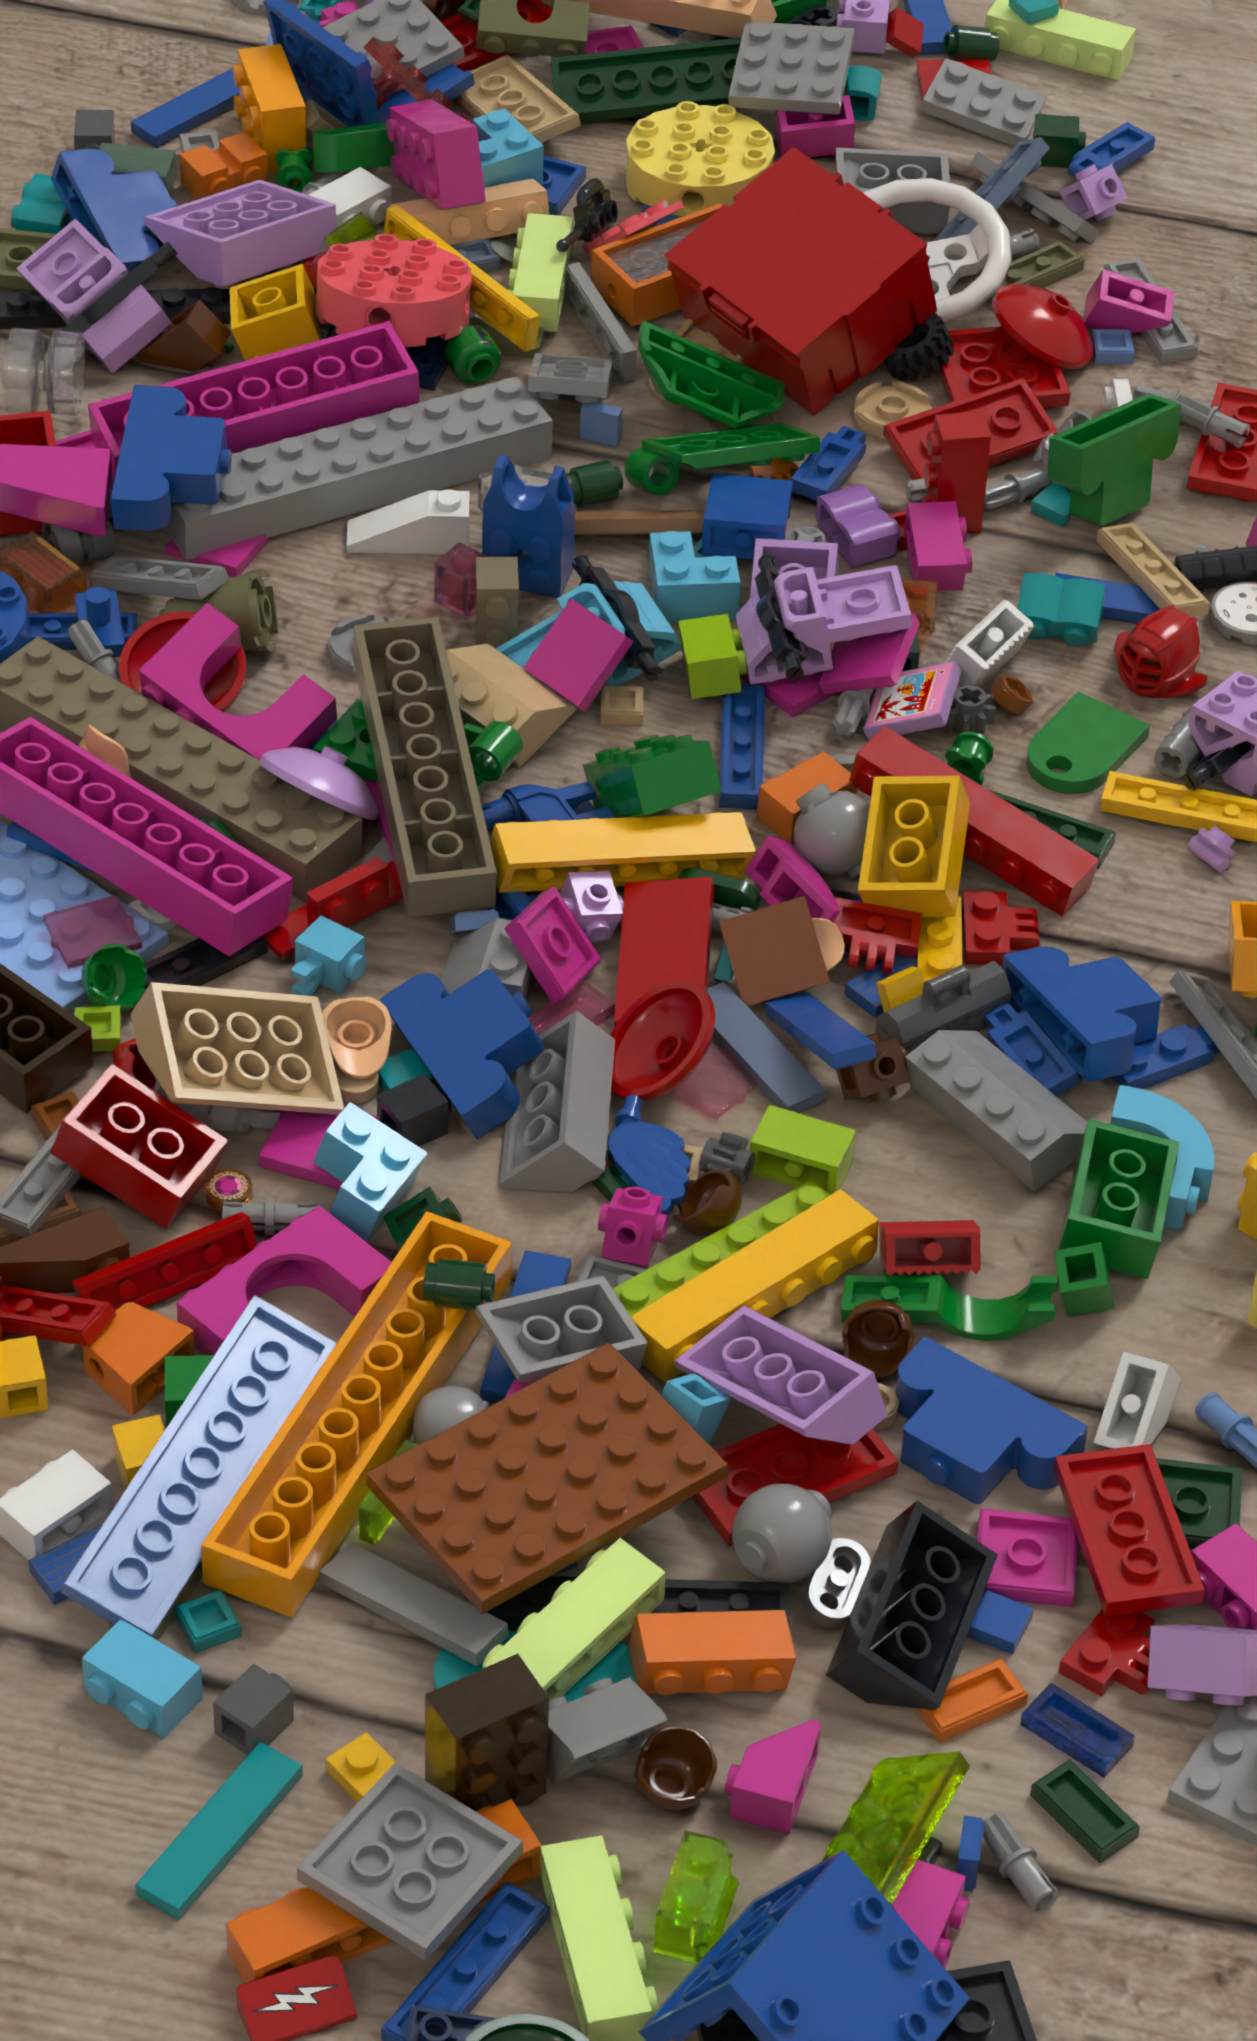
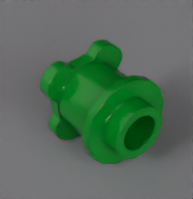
M301 148L298 151L280 149L276 152L275 161L279 164V169L276 171L277 185L302 193L303 187L309 182H313V170L309 166V162L312 160V153L309 149Z
M964 732L956 736L953 747L947 750L945 758L948 761L947 765L982 786L985 779L982 775V770L991 762L994 748L991 742L983 735L976 732Z

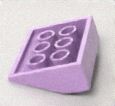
M260 179L144 217L145 225L164 244L168 241L178 253L175 256L197 278L213 283L214 287L219 289H229L232 286H236L237 282L245 279L263 277L266 275V272L274 269L291 268L295 262L310 259L321 252H327L331 245L338 244L336 204Z

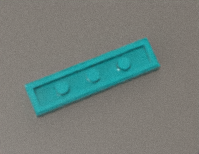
M259 1742L135 1884L136 1895L179 1920L303 1777V1765L268 1745Z

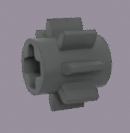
M965 685L956 689L946 728H952L953 732L957 735L964 732L984 734L986 724H994L996 707L991 705L992 696L990 694L986 695L983 689L973 685Z
M722 1132L720 1140L712 1137L707 1140L700 1156L699 1170L704 1172L716 1169L731 1172L741 1185H744L752 1173L755 1163V1152L746 1150L748 1139L729 1132Z

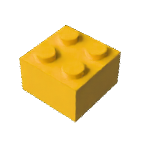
M303 264L230 287L231 330L245 361L253 359L256 355L261 357L321 340L320 321L316 318V293Z

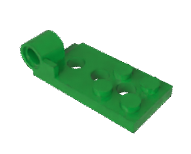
M781 422L645 439L642 440V448L634 450L628 456L624 466V473L631 485L656 495H663L675 487L681 464L693 469L745 462L751 466L769 465L770 459L781 458L784 461H802L805 459V454L820 452V436ZM654 465V471L649 477L650 469Z
M356 699L315 745L313 750L321 753L324 746L336 750L348 757L345 766L352 769L360 777L374 782L379 781L371 742L369 744L365 743L370 741L362 700ZM493 721L485 729L469 723L464 725L478 793L489 781L498 780L523 750V742L519 733L513 727L501 721Z

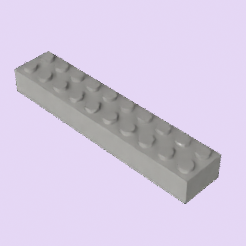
M518 376L483 386L468 388L464 391L439 398H432L406 407L395 408L373 416L358 418L351 422L322 428L318 431L296 437L285 438L263 446L248 448L232 454L230 474H223L218 503L214 505L171 503L172 518L170 523L163 527V529L177 545L184 559L188 561L197 558L199 554L266 534V538L395 503L428 490H441L493 475V469L499 455L509 456L515 469L551 459L553 420L535 397L527 391L526 386Z

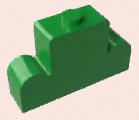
M1148 393L1050 437L1048 477L1054 484L1071 489L1069 513L1105 526L1111 522H1117L1122 517L1147 506L1150 502L1153 459L1165 460L1174 451L1179 436L1181 404Z

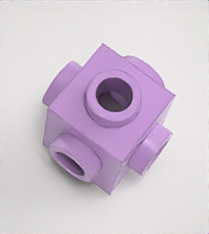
M1095 164L1075 174L1076 182L1059 190L1068 210L1084 220L1095 216L1097 222L1116 213L1115 205L1128 198L1112 164L1100 170H1097Z
M610 871L568 872L559 894L590 942L611 940L618 923L622 921L624 902L622 897L616 893Z

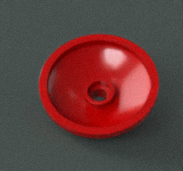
M1011 284L1002 286L993 296L992 308L1002 327L1020 345L1037 357L1067 369L1084 368L1094 355L1092 337L1079 313L1063 295L1053 293L1041 287Z
M197 612L167 613L141 625L130 636L122 650L119 661L120 682L142 694L139 670ZM242 645L241 649L209 680L203 693L208 702L222 712H225L236 701L245 683L247 666Z
M690 981L668 982L647 992L624 1013L610 1034L615 1039L611 1085L613 1093L623 1100H626L628 1095H637V1097L646 1101L670 1092L693 1073L710 1046L715 1027L714 1003L704 989Z

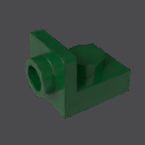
M429 1186L384 1215L383 1219L399 1249L402 1248L426 1211L461 1223L463 1218L452 1200L447 1197L441 1201Z

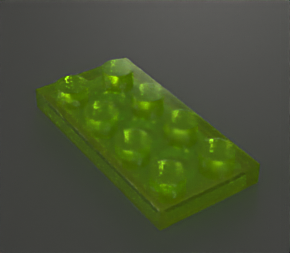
M960 1751L881 1759L873 1768L871 1777L859 1798L850 1807L849 1815L838 1834L828 1845L827 1852L822 1861L844 1850L888 1903L892 1905L969 1770V1763Z

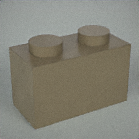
M476 557V645L488 643L496 649L518 636L519 581L517 557Z

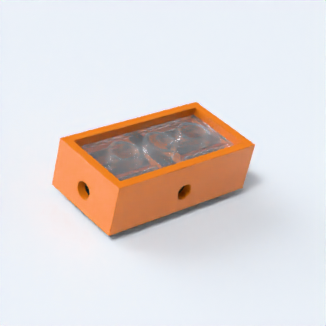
M718 203L592 249L591 281L602 298L632 327L642 324L643 320L647 322L681 309L672 272L667 269L668 259L663 255L721 208L722 205Z

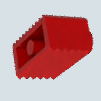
M973 1220L880 1222V1265L890 1276L895 1272L900 1276L906 1272L910 1276L914 1271L918 1275L923 1271L928 1275L933 1271L937 1275L944 1271L948 1275L952 1270L956 1274L961 1270L966 1275L971 1270L977 1274L981 1270L980 1227Z

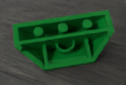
M644 320L640 325L639 352L655 392L663 396L670 403L682 404L698 411L700 415L707 419H716L734 428L778 412L784 405L785 383Z

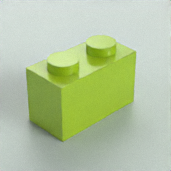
M728 614L678 621L681 646L683 648L682 657L691 698L697 699L742 692L740 676L747 675L745 652L742 650L739 628L731 629Z
M769 1105L750 1141V1151L755 1152V1163L751 1175L795 1188L813 1180L831 1195L841 1189L853 1164L856 1130Z

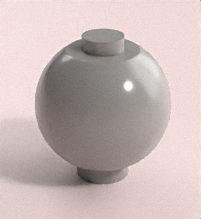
M824 782L795 801L801 809V813L794 826L795 846L818 873L829 877H840L848 873L850 878L853 879L861 872L870 804L852 792L830 791Z
M772 1484L756 1490L740 1505L732 1525V1542L739 1561L752 1575L766 1582L790 1584L809 1577L824 1562L829 1553L832 1541L831 1506L821 1493L815 1490H806L792 1484Z

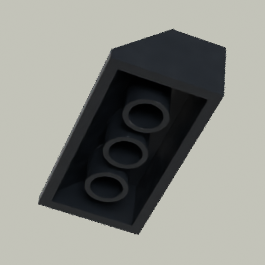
M918 1500L886 1526L826 1676L866 1703L936 1710L941 1705L998 1554Z

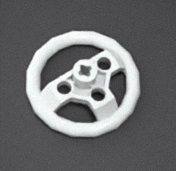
M933 178L895 180L863 192L882 206L883 209L900 203L932 202L956 208L977 223V226L970 234L927 242L926 253L930 256L928 266L933 290L936 293L935 300L938 310L935 313H937L938 317L942 318L944 323L973 313L998 291L1011 265L1012 258L1009 230L992 204L964 186ZM956 254L961 255L964 258L961 260L954 261L948 259L947 257ZM983 268L981 275L967 288L950 296L949 291L960 277L977 274Z

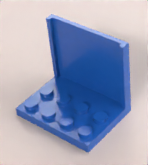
M285 0L264 1L273 44H282L303 101L306 102L308 99H312L348 127L385 123L387 119H391L389 107L431 99L444 106L475 85L472 72L469 70L463 72L455 65L450 64L376 102L378 97L372 85L370 75L372 67L363 53H357L351 49L339 36H333L326 31L317 20H311L301 13L293 3H288Z
M842 1850L752 1900L640 2029L639 2033L646 2041H668L671 2038L675 2041H683L702 2022L706 2027H710L719 2021L732 2007L760 2041H936L970 1998L848 1854Z

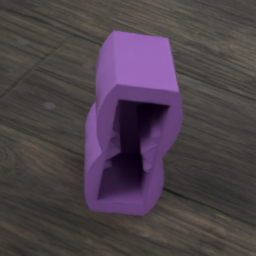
M860 484L818 496L816 508L817 523L830 541L838 543V552L849 566L855 567L896 555L897 541L900 540V529L896 520L890 518L881 509V504L876 494L871 493L864 485Z

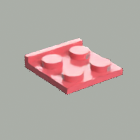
M665 199L646 209L645 212L639 215L635 214L620 222L617 226L593 239V241L583 244V247L589 258H592V249L647 230L683 208L684 205L679 200L669 206Z

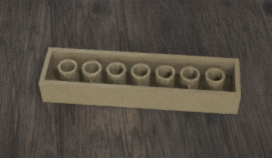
M439 617L354 625L353 661L407 917L495 908L497 872Z

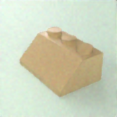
M488 643L448 649L446 651L463 725L470 723L485 729L489 723L501 721L513 727L519 733L523 742L522 752L513 761V764L518 768L577 710L575 704Z

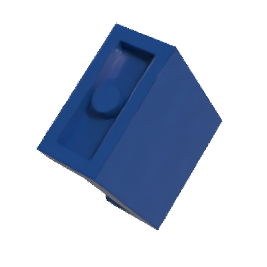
M712 473L703 522L701 555L736 556V558L754 560L756 538L785 540L787 521L791 510L793 481Z

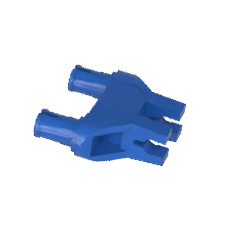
M589 781L560 789L531 784L519 785L505 790L500 799L481 805L487 831L494 829L495 823L616 818L609 807L595 810L589 802L596 799V790Z

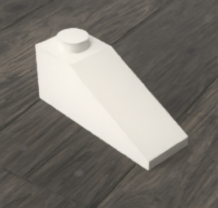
M451 489L442 491L428 490L348 520L346 552L469 555L470 491H455Z

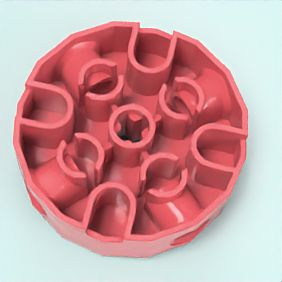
M379 234L375 236V240L334 244L318 260L316 318L322 324L331 323L335 325L336 334L339 335L390 321L404 347L426 345V338L439 336L444 340H448L458 336L463 327L469 325L470 288L472 285L471 268L459 256L436 247V242L430 239L408 241L398 240V237L392 234Z

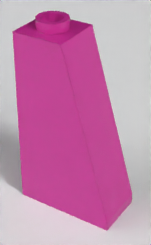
M0 444L1 512L95 536L106 537L112 481L110 448Z

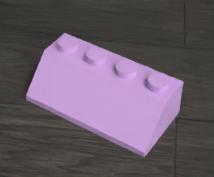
M744 1305L675 1360L678 1369L687 1374L695 1373L719 1391L805 1437L854 1444L888 1416L873 1371Z

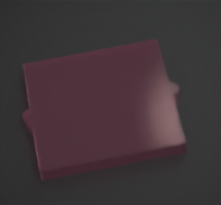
M117 895L43 915V922L51 935V947L58 949L68 969L84 965L89 955L108 943L123 944L132 951L142 948V941L134 928V918L131 915H127Z
M710 1043L704 1058L693 1073L670 1092L717 1120L736 1103H744L745 1096L757 1085L756 1081L732 1055Z

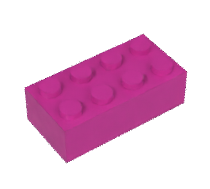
M432 99L389 107L391 119H387L386 129L390 141H394L395 156L391 157V167L395 178H398L401 183L441 209L486 201L476 125Z

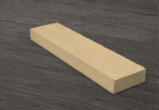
M1134 523L1098 529L1096 542L1160 609L1174 605L1176 609L1185 612L1191 618L1208 615L1210 602Z

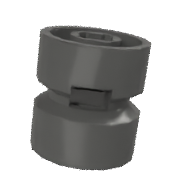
M109 518L107 520L106 537L95 536L44 522L42 524V535L47 554L52 565L59 572L82 565L84 558L94 562L115 555L116 541Z

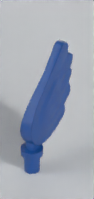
M628 1095L623 1109L617 1112L615 1118V1125L617 1127L612 1130L608 1138L610 1159L615 1168L633 1187L644 1188L653 1195L663 1196L661 1214L669 1215L672 1205H679L685 1201V1188L688 1187L689 1183L687 1173L690 1172L691 1161L684 1153V1140L665 1127L642 1122L640 1113L644 1101L637 1097V1095Z

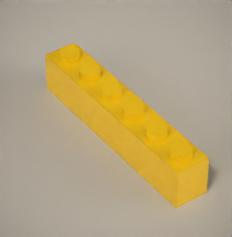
M742 812L495 823L490 838L497 872L496 886L499 893L543 891L553 886L557 890H561L568 872L610 871L614 887L625 886V882L677 879L679 873L687 868H698L745 880L747 876L745 870L756 853Z
M840 1189L641 1309L630 1317L648 1342L642 1364L666 1383L679 1374L685 1373L676 1367L675 1360L743 1305L768 1318H772L788 1307L796 1306L810 1293L823 1285L833 1283L841 1274L857 1264L867 1262L876 1253L879 1219Z

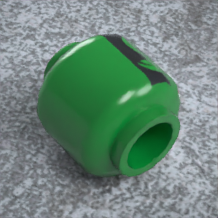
M470 325L463 327L461 333L448 339L445 345V357L456 376L465 383H478L490 379L501 364V352L490 333L481 326Z

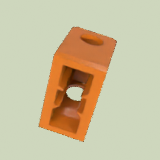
M128 1302L115 1311V1318L89 1347L82 1346L86 1373L128 1413L135 1416L165 1389V1356H195L194 1330L188 1326L133 1302Z

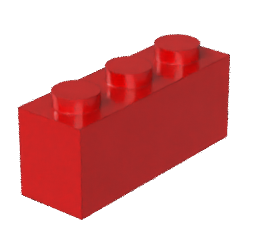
M968 412L935 415L934 432H928L927 448L929 456H931V464H925L924 480L926 488H928V495L922 496L921 503L956 501L959 517H965L967 533L981 532L991 435L984 413Z

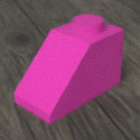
M1103 269L1086 295L1083 321L1086 327L1092 329H1129L1131 334L1166 327L1171 323L1175 291Z
M810 1720L747 1746L740 1766L736 1764L731 1765L725 1783L724 1794L732 1796L730 1818L788 1834L791 1833L819 1755L822 1722Z

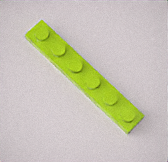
M811 1180L612 1289L628 1314L632 1316L830 1196V1194Z

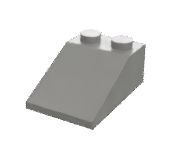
M836 148L835 150L836 173L838 172L842 175L843 184L849 182L862 193L895 180L933 178L950 183L948 153ZM932 202L900 203L888 208L891 210L892 218L912 233H920L922 235L940 234L948 225L950 210L948 206Z
M603 1275L478 1305L475 1310V1314L519 1382L534 1383L608 1342L639 1372L648 1344Z

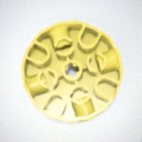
M684 101L679 103L677 107L654 112L646 118L638 120L626 139L627 165L625 167L627 194L635 202L641 201L649 206H653L665 199L669 206L681 200L684 207L672 215L682 217L718 203L729 207L734 203L733 197L772 165L775 156L772 135L758 121L737 112L733 106L727 104L714 107Z

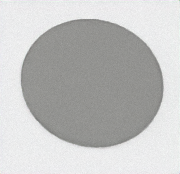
M499 241L491 243V247L498 255L513 262V248Z

